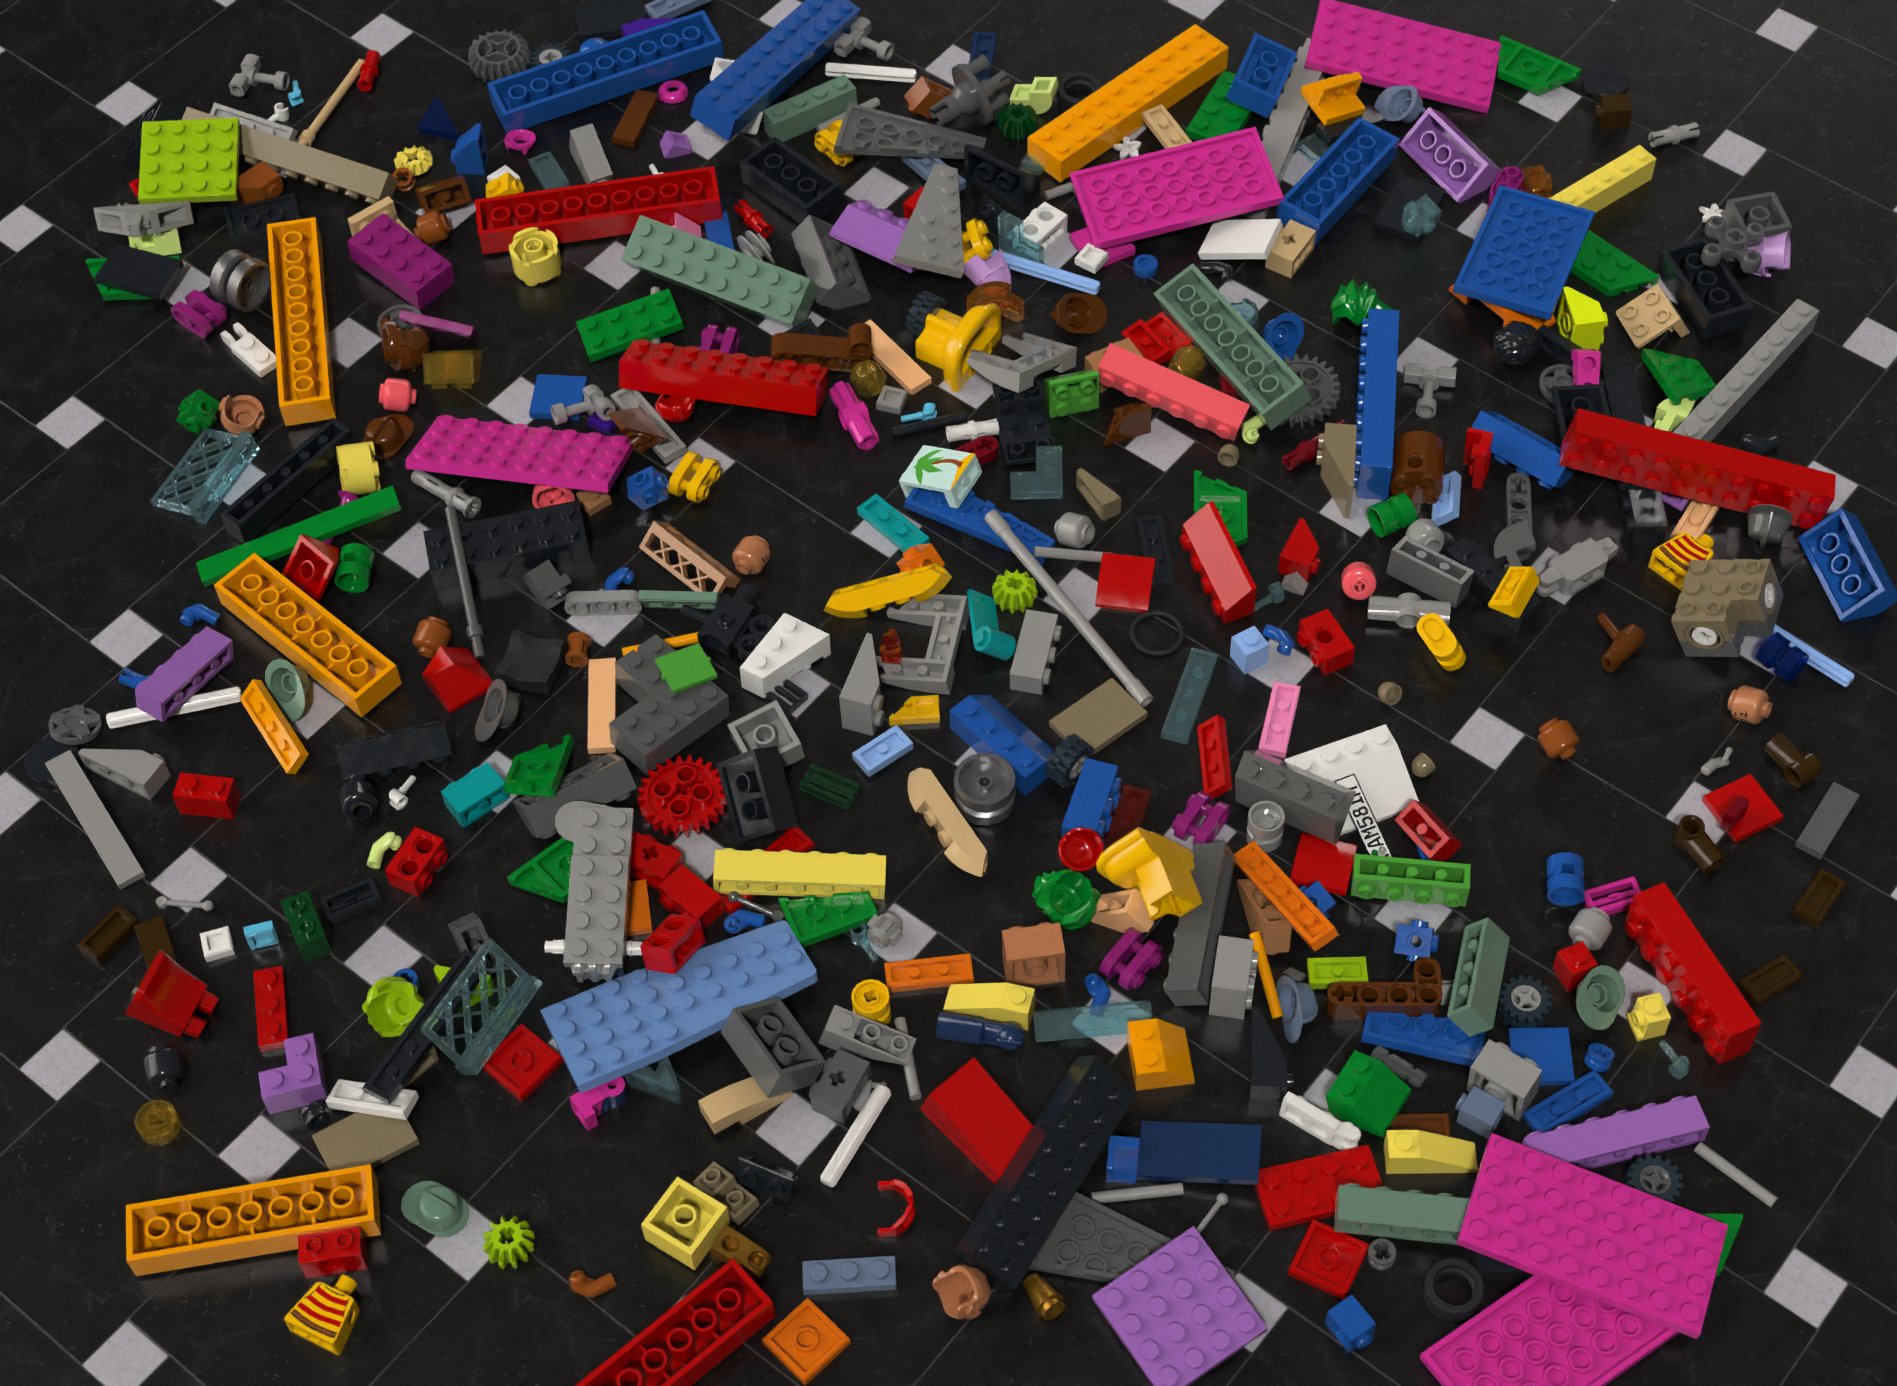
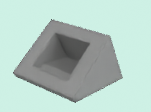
M1298 572L1285 575L1280 588L1303 596L1308 583Z
M1292 967L1283 972V975L1290 976L1294 982L1303 983L1306 974Z
M1441 980L1443 993L1441 1005H1449L1454 980Z

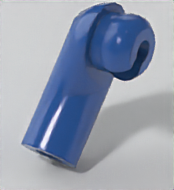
M620 567L607 578L604 590H617L622 581L625 584H630L634 579V572L628 570V567Z
M196 604L185 608L180 620L186 626H192L194 621L196 622L201 619L215 626L219 622L221 614L203 604Z
M1270 624L1265 626L1262 636L1279 642L1277 652L1289 656L1292 648H1295V642L1290 634Z
M740 909L725 919L724 928L729 933H737L748 926L761 928L765 926L767 916Z
M1091 973L1086 976L1084 981L1088 992L1093 998L1089 1013L1095 1017H1102L1111 992L1101 977Z

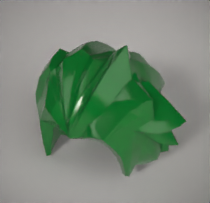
M1354 278L1347 286L1340 284L1338 294L1332 299L1330 306L1333 325L1340 318H1349L1357 326L1362 325L1363 318H1368L1369 308L1393 310L1379 300L1377 290L1371 288L1367 281L1359 286Z
M1065 869L1059 872L1053 871L1051 874L1043 872V877H1036L1035 890L1032 893V897L1036 900L1039 908H1042L1043 913L1050 917L1053 924L1060 923L1061 927L1073 930L1086 927L1094 918L1097 909L1096 904L1101 894L1092 887V879H1087L1082 873L1072 871V869Z

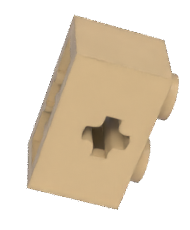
M1290 220L1284 228H1281L1266 259L1265 267L1292 278L1314 249L1316 230Z

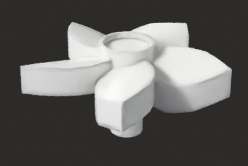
M1125 136L1123 144L1113 145L1115 150L1121 151V160L1125 159L1128 155L1131 158L1139 156L1138 150L1141 147V142L1139 141L1131 142Z
M1716 203L1712 204L1710 209L1706 207L1699 208V211L1705 214L1702 222H1707L1712 216L1723 218L1725 211L1719 209Z

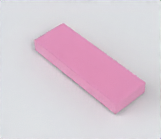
M1274 681L1259 751L1272 756L1286 757L1301 686Z

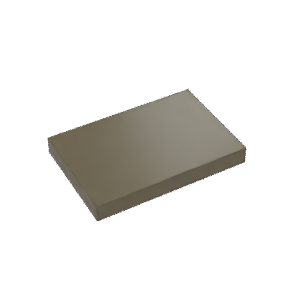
M1111 678L1049 720V726L1065 740L1069 735H1077L1093 746V753L1096 754L1147 718V711Z
M357 1112L311 1135L329 1171L371 1164L372 1168H375L420 1144L408 1120Z

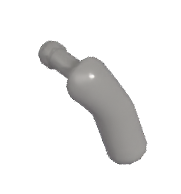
M1727 747L1723 757L1712 758L1701 767L1703 775H1710L1717 768L1729 765L1730 761L1728 759L1733 752V748Z
M872 1079L866 1081L853 1104L854 1109L861 1111L871 1095V1088H875L878 1084L886 1087V1083L872 1082Z

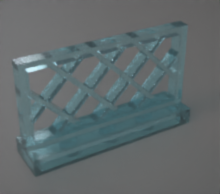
M209 428L203 430L150 500L152 505L192 515L197 522L206 524L260 451L251 433L242 431L240 435H234ZM209 437L217 439L216 442L204 446ZM232 444L228 450L224 451V446ZM220 449V453L207 458V453ZM203 456V460L190 464L194 458ZM219 462L215 468L210 469L209 465ZM206 467L207 471L193 476V471ZM189 474L190 478L176 483L179 477ZM205 480L202 486L196 487V483ZM192 485V490L179 494V490ZM175 492V497L163 500L166 495ZM191 499L187 505L182 504L183 501Z
M491 938L486 939L421 1027L420 1031L456 1064L455 1068L462 1075H478L543 983L536 976L528 975ZM489 950L496 955L497 967L486 968L485 955ZM511 969L518 976L511 987H505L504 970ZM497 971L498 988L487 989L486 972ZM472 973H479L480 990L469 991L468 979ZM489 992H498L499 1004L496 1009L489 1010ZM469 995H481L482 1011L471 1012ZM455 996H462L463 1013L452 1014V1000ZM482 1014L483 1027L479 1032L472 1033L471 1015ZM464 1016L465 1034L454 1035L453 1018ZM439 1019L446 1020L447 1036L439 1037L432 1030ZM465 1037L466 1050L460 1056L455 1052L454 1039Z

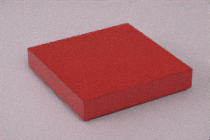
M1751 774L1704 795L1702 802L1720 824L1724 813L1741 795L1750 800L1745 817L1731 832L1727 833L1734 843L1781 822L1784 816Z
M521 1023L479 1064L481 1069L523 1102L564 1060L561 1055Z
M1313 1219L1292 1261L1288 1275L1345 1300L1370 1244L1346 1233L1334 1232V1228Z

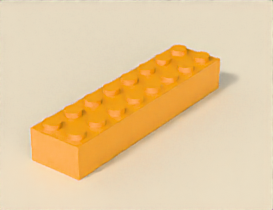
M253 553L214 584L219 600L224 607L297 666L301 667L308 675L360 717L367 714L402 684L397 667L393 662L257 554Z
M371 1164L129 1204L126 1205V1260L134 1274L141 1276L298 1249V1235L360 1226L365 1238L381 1235L378 1180Z

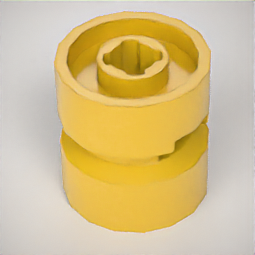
M873 979L858 983L851 995L853 1012L887 1026L891 1019L889 991L885 984Z

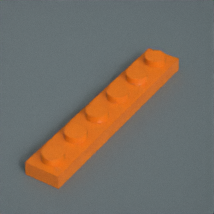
M1252 841L1234 854L1236 857L1235 865L1315 952L1339 936L1336 928L1255 841Z

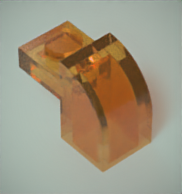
M1002 281L986 282L976 287L966 296L967 312L974 306L994 303L999 306L1001 315L1017 323L1025 318L1024 299L1011 293L1009 283Z

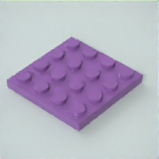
M1194 1226L1092 1295V1300L1152 1386H1189L1264 1334L1268 1329Z

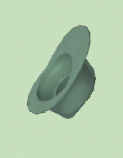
M273 660L265 671L267 688L289 723L297 721L305 710V696L309 689L308 675L301 667L293 665L287 660Z
M1601 965L1593 968L1578 985L1576 990L1577 1010L1585 1024L1595 1030H1603L1610 1027L1626 996L1625 983L1618 971L1610 966Z
M422 1181L413 1185L405 1192L401 1201V1210L406 1219L438 1237H449L457 1234L465 1227L469 1219V1208L466 1201L450 1188L437 1182Z

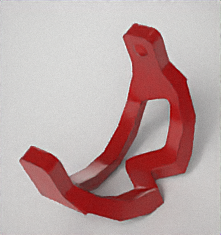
M896 1179L879 1181V1190L896 1191L903 1195L909 1203L903 1216L892 1227L878 1228L879 1237L897 1236L906 1231L914 1221L916 1209L913 1194L903 1181Z

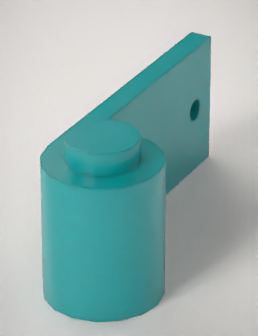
M969 589L967 597L975 649L999 660H1008L1015 651V638L1010 634L999 631L996 605L993 598Z

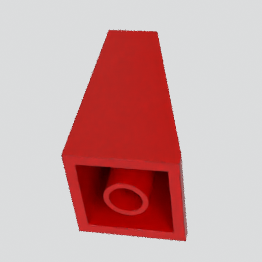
M972 1058L931 1092L920 1108L995 1185L1033 1127L975 1058Z

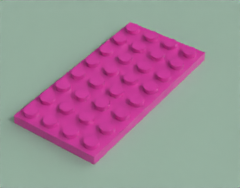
M1320 0L1304 67L1333 75L1350 74L1358 71L1363 77L1361 82L1384 88L1391 86H1415L1420 97L1487 114L1501 44L1493 40L1335 0Z
M1256 127L1070 173V180L1093 246L1099 249L1279 205V201L1284 200Z
M442 415L436 418L406 458V469L608 493L635 448L623 435L612 437L604 436L597 432L587 434L578 433L572 429L561 431L552 430V428L546 426L535 428L528 427L525 424L510 425L503 424L501 421L484 422L478 421L476 418L458 419L451 415Z
M1491 1133L1456 1244L1697 1339L1701 1334L1728 1225Z
M1534 1275L1422 1352L1420 1359L1442 1386H1606L1680 1332Z

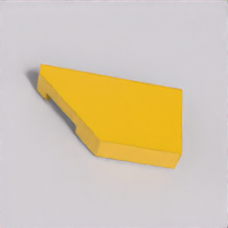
M938 695L911 696L898 712L889 716L890 726L940 723Z

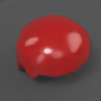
M661 394L656 401L655 410L667 422L684 423L692 417L696 399L671 395L668 398H664V394Z
M1074 828L1068 831L1059 841L1058 856L1062 864L1068 869L1084 872L1096 865L1097 859L1104 850V844L1100 835L1091 828Z

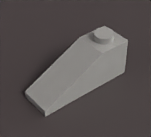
M81 749L78 752L85 768L149 800L154 797L171 776L166 766L167 762L156 753L151 755L143 750Z

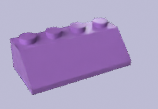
M1428 107L1399 143V146L1443 189H1446V192L1458 203L1485 191L1501 171L1443 113Z
M858 200L848 204L829 233V236L910 273L920 270L891 262L910 219L898 218L892 215L893 213L890 210L878 209L867 200Z

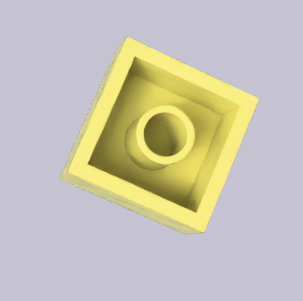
M677 1177L641 1226L646 1241L695 1270L709 1252L710 1246L725 1224L729 1225L730 1218L727 1206Z

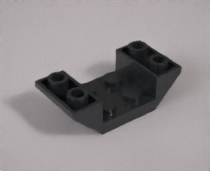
M1043 378L1034 379L1033 387L1020 393L998 384H992L995 417L999 425L998 436L1003 462L1008 466L1058 460L1055 438L1051 437L1046 411V393Z

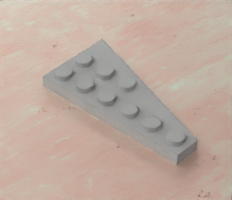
M934 164L891 262L956 278L962 277L964 273L958 169Z

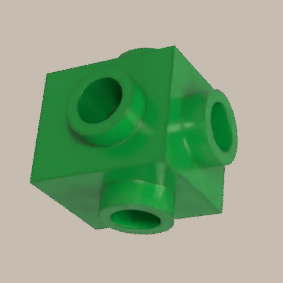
M198 389L180 403L178 407L180 413L176 421L187 430L198 435L203 430H209L214 425L217 419L214 415L220 402Z

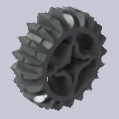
M506 29L502 32L495 30L494 33L487 31L485 36L479 35L478 40H473V45L469 47L468 61L473 73L478 78H483L485 82H488L489 80L495 81L525 71L530 66L531 52L526 39H523L521 34L516 35L514 31L508 33Z

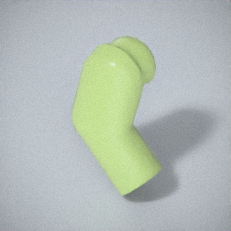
M1257 415L1244 422L1242 425V439L1249 444L1255 443L1259 438L1258 429L1266 424Z
M387 832L372 845L367 865L370 868L379 869L388 848L398 850L401 846V836L395 835V832Z

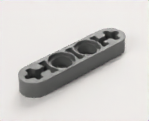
M1512 473L1507 477L1505 486L1506 528L1526 520L1532 533L1530 480L1523 473ZM1515 484H1519L1521 488L1520 493H1516ZM1518 502L1523 504L1525 508L1517 510L1512 507V504ZM1531 553L1520 556V561L1528 559Z

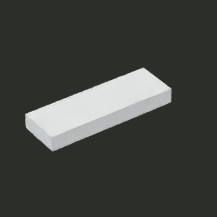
M338 1079L325 1102L328 1108L407 1120L419 1096L416 1090L402 1088L391 1104L388 1105L365 1093L363 1089L365 1083Z

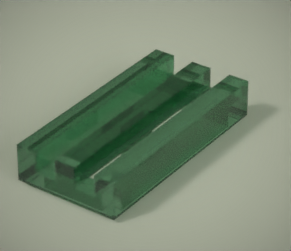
M811 764L809 767L810 771L805 773L804 780H801L799 783V790L848 810L861 790V784ZM810 782L823 786L826 790L814 786ZM834 792H837V793L842 794V795H844V796H846V797H848V798L845 799V798H843V797H841V796H838V795H836V794H833V793H834Z

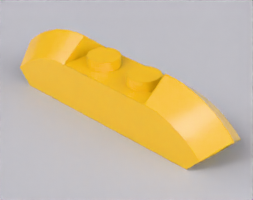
M934 563L835 590L831 595L824 611L842 618L868 617V608L871 611L880 610L890 602L895 601L896 604H903L910 601L911 597H913L917 603H920L939 593L952 576L944 567Z

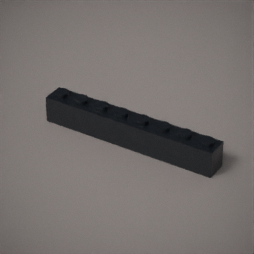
M1633 365L1602 367L1599 384H1603L1610 416L1646 426ZM1616 480L1617 491L1622 494L1621 511L1626 513L1627 517L1625 519L1626 533H1630L1632 544L1663 543L1668 529V522L1661 491Z

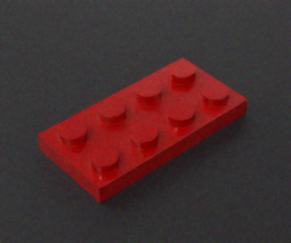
M1368 1144L1260 1169L1259 1185L1254 1186L1268 1229L1272 1231L1310 1222L1313 1219L1319 1220L1334 1216L1335 1196L1339 1185L1355 1183L1364 1188L1375 1189L1383 1187Z

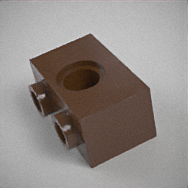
M461 175L414 189L424 214L433 210L442 211L472 201L465 178Z

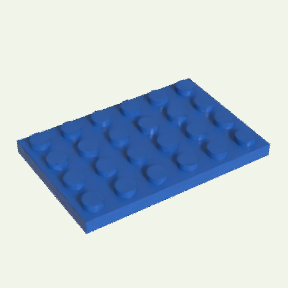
M1500 185L1454 284L1453 292L1550 320L1592 224L1595 211Z

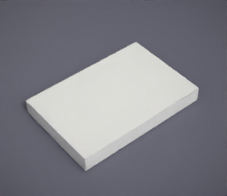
M1281 219L1216 220L1213 222L1198 255L1201 260L1267 259L1283 224Z

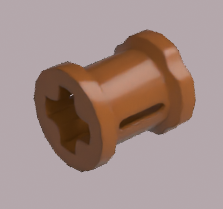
M573 632L568 635L569 651L565 654V660L569 666L585 667L588 665L587 650L592 640L588 634Z

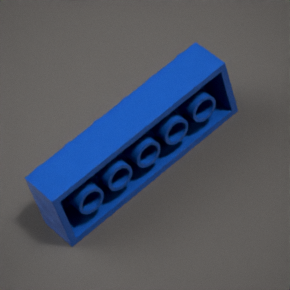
M1359 117L1284 196V200L1279 201L1276 219H1281L1284 226L1290 220H1293L1316 230L1315 244H1317L1395 160L1399 138Z

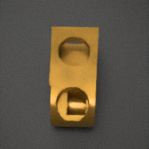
M726 1224L710 1246V1258L725 1264L734 1259L751 1279L755 1281L759 1280L772 1260L769 1253Z

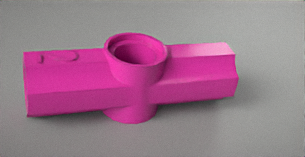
M843 381L835 383L829 390V393L838 410L843 428L846 431H850L859 449L867 451L874 448L879 442V436L870 421V415L863 401L859 402L849 383Z

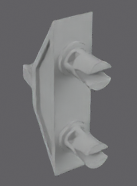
M190 200L135 205L125 202L122 206L119 203L117 206L93 208L98 231L132 237L156 234L194 223Z

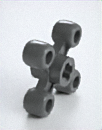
M1710 217L1706 222L1704 231L1708 238L1717 239L1719 244L1710 243L1703 248L1701 254L1702 263L1708 267H1714L1720 263L1722 258L1727 261L1739 260L1742 271L1748 274L1757 272L1762 262V256L1755 250H1749L1747 246H1757L1763 241L1765 235L1763 225L1753 222L1747 225L1745 231L1739 228L1727 229L1726 221L1722 217Z

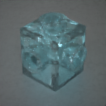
M1424 194L1416 202L1412 200L1403 208L1402 226L1409 234L1413 233L1417 238L1423 233L1427 235L1436 227L1435 223L1440 220L1442 211Z

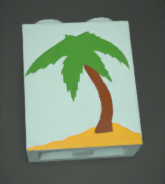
M923 445L902 474L899 483L906 498L914 487L944 493L949 507L959 508L982 474V470L974 453Z

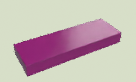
M400 310L399 319L403 323L410 325L415 323L423 328L470 339L476 337L477 329L473 326Z

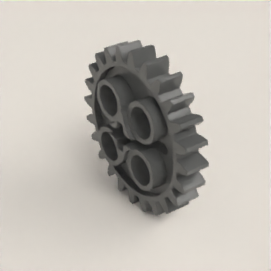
M1295 354L1294 360L1291 361L1285 356L1284 362L1295 374H1300V378L1305 384L1312 400L1280 425L1282 426L1288 421L1290 428H1293L1295 423H1299L1300 427L1303 428L1304 422H1308L1311 426H1314V419L1323 422V414L1331 416V408L1336 409L1337 401L1340 400L1341 388L1338 374H1334L1333 367L1327 368V361L1318 364L1317 356L1312 361L1308 360V354H1305L1303 359H1299L1298 355Z

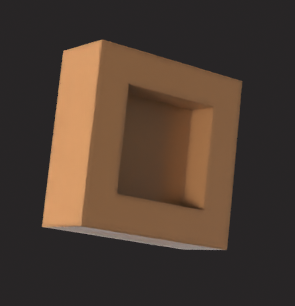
M581 490L575 494L576 500L579 501V504L590 516L612 504L611 497L605 492Z

